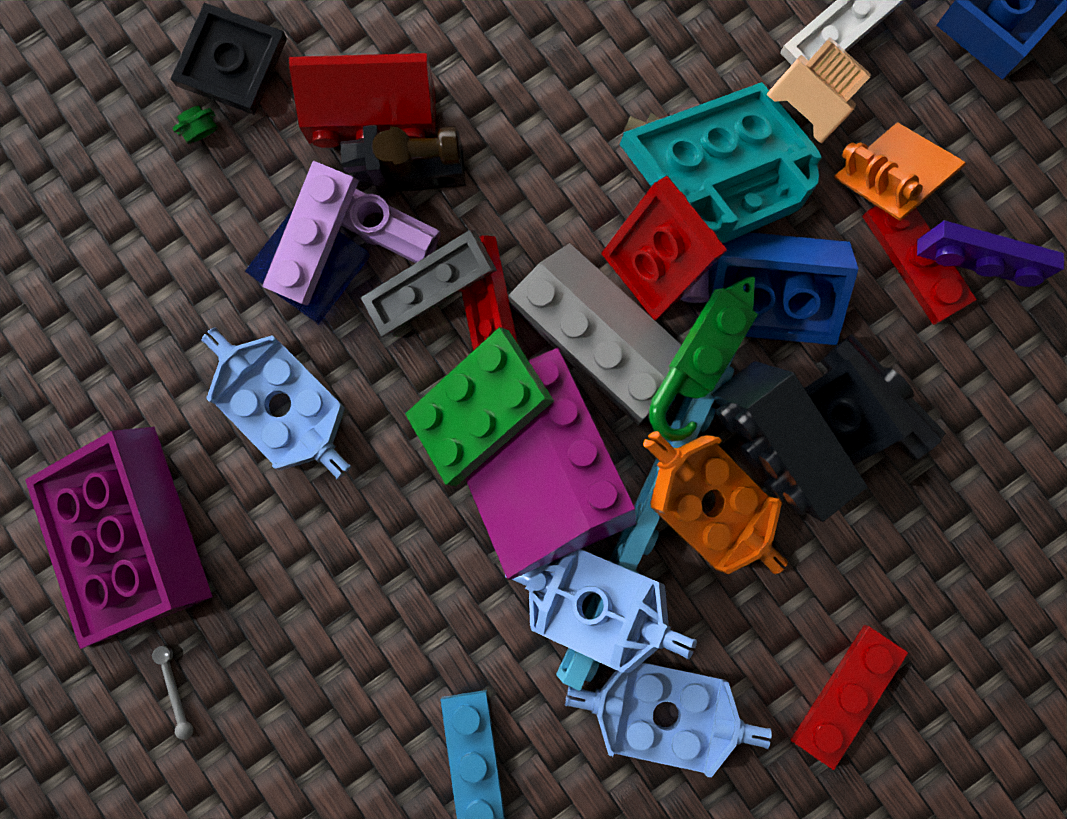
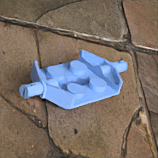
M214 327L207 332L219 345L206 334L203 335L201 341L219 357V363L206 399L215 404L271 461L274 469L284 470L316 460L321 462L337 480L342 478L345 474L333 461L345 472H348L352 466L334 450L336 446L333 442L345 407L274 336L271 335L236 346L231 345L217 328ZM281 393L287 394L291 400V407L288 413L282 417L272 416L269 411V403L272 397Z
M579 549L512 579L525 585V589L529 590L530 627L532 631L622 673L629 674L655 651L663 648L689 660L693 651L678 645L677 642L691 648L696 647V639H691L671 630L668 624L664 584ZM598 593L603 599L604 608L599 617L589 620L583 614L582 604L588 595Z
M642 662L629 674L615 670L601 689H596L595 692L583 689L578 691L568 686L565 706L590 710L592 714H597L608 755L612 757L614 754L703 772L707 777L712 778L737 744L745 743L764 747L765 749H768L770 746V741L767 738L771 739V728L744 724V721L739 718L729 682L724 679ZM662 702H671L678 709L677 721L669 727H661L653 720L654 709Z

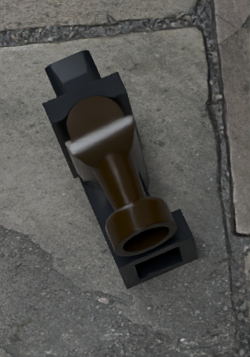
M377 125L363 126L364 139L341 141L340 143L344 171L359 180L357 187L375 185L380 196L394 195L393 188L399 191H416L466 186L463 145L456 127L439 129L438 138H409L406 132L398 127L390 126L391 130L380 132Z

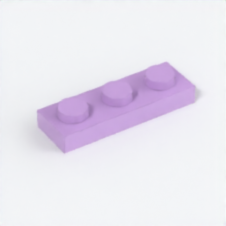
M316 161L312 162L262 287L301 304L309 305L359 180Z

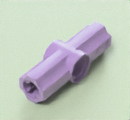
M355 189L341 224L342 227L360 235L361 239L366 243L380 245L413 263H417L435 252L441 236L439 230L387 205L386 201L380 196L365 194ZM376 212L384 215L379 225L375 227L363 226L367 215Z

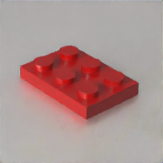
M665 176L651 186L601 254L649 315L656 321L665 315L727 249L718 239L715 232L709 228L688 202L686 196L679 191L668 176Z

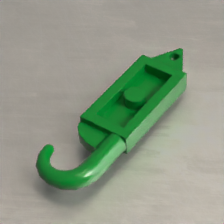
M746 277L726 289L714 290L668 366L670 370L652 398L649 408V420L653 430L660 432L664 439L671 442L682 441L691 436L696 430L697 423L694 421L689 422L682 429L671 428L666 421V412L677 393L683 397L697 399L705 397L714 390L758 316L753 311L755 277Z

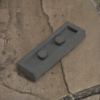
M468 230L361 297V300L381 336H389L497 271L477 232L475 230Z

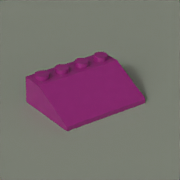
M558 348L528 360L554 399V402L465 478L508 581L637 524L635 507Z
M155 427L110 431L25 479L80 649L182 611L213 597Z

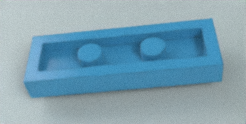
M487 690L442 697L440 701L457 819H505Z

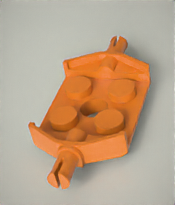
M654 431L649 434L648 438L650 440L645 439L643 446L659 460L657 466L660 468L650 501L651 508L716 570L730 574L760 559L773 574L781 573L784 569L780 565L786 567L788 561L772 546L782 505L781 500L769 497L718 445L722 441L719 437L705 435L679 448H674L661 436L660 432ZM712 490L715 494V505L709 513L705 514L702 510V499L708 491Z

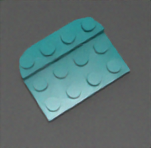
M763 82L626 131L619 144L650 186L663 177L668 176L679 191L686 196L688 202L709 228L715 232L721 243L728 242L798 211L804 206L819 183L817 164L822 158L820 152L783 106L768 97L767 93L769 90Z

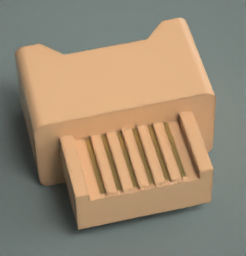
M829 37L809 61L803 55H800L768 91L767 95L774 102L788 101L813 124L814 138L822 144L855 109L856 103L851 97L870 78L871 74Z

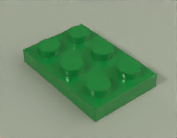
M499 327L408 410L405 415L445 485L457 486L552 404L554 399L510 331Z

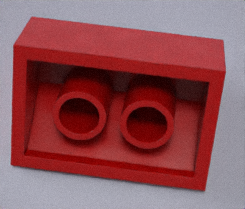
M427 53L289 57V68L299 128L308 143H313V145L321 148H333L338 146L341 141L364 139L363 126L377 125L380 132L391 130L390 126L398 127L406 132L409 138H436V91Z

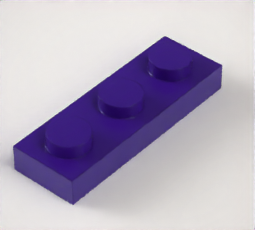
M945 220L917 239V256L935 260L936 263L943 266H958L970 269L981 276H996L1011 280L1016 285L1023 287L1040 285L1045 279L1064 269V253Z

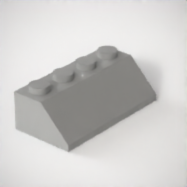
M569 243L541 261L508 295L510 308L555 349L558 348L565 359L633 422L639 425L649 415L652 398L669 372L670 367L668 366L681 347V344Z

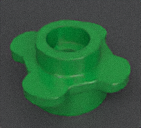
M194 106L178 115L179 123L173 126L172 129L175 133L177 132L178 136L182 135L187 144L195 143L218 129L213 120L216 114L211 108L202 110L200 106Z

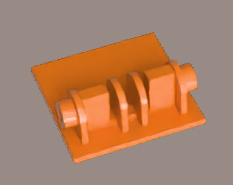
M897 122L869 147L862 142L848 144L842 154V157L846 159V166L834 175V178L901 221L962 169L966 162Z

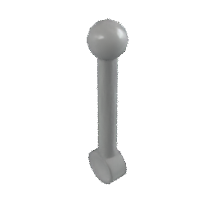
M159 646L153 651L152 659L155 663L161 665L177 722L175 735L181 740H187L193 734V726L186 721L170 665L173 651L169 646Z

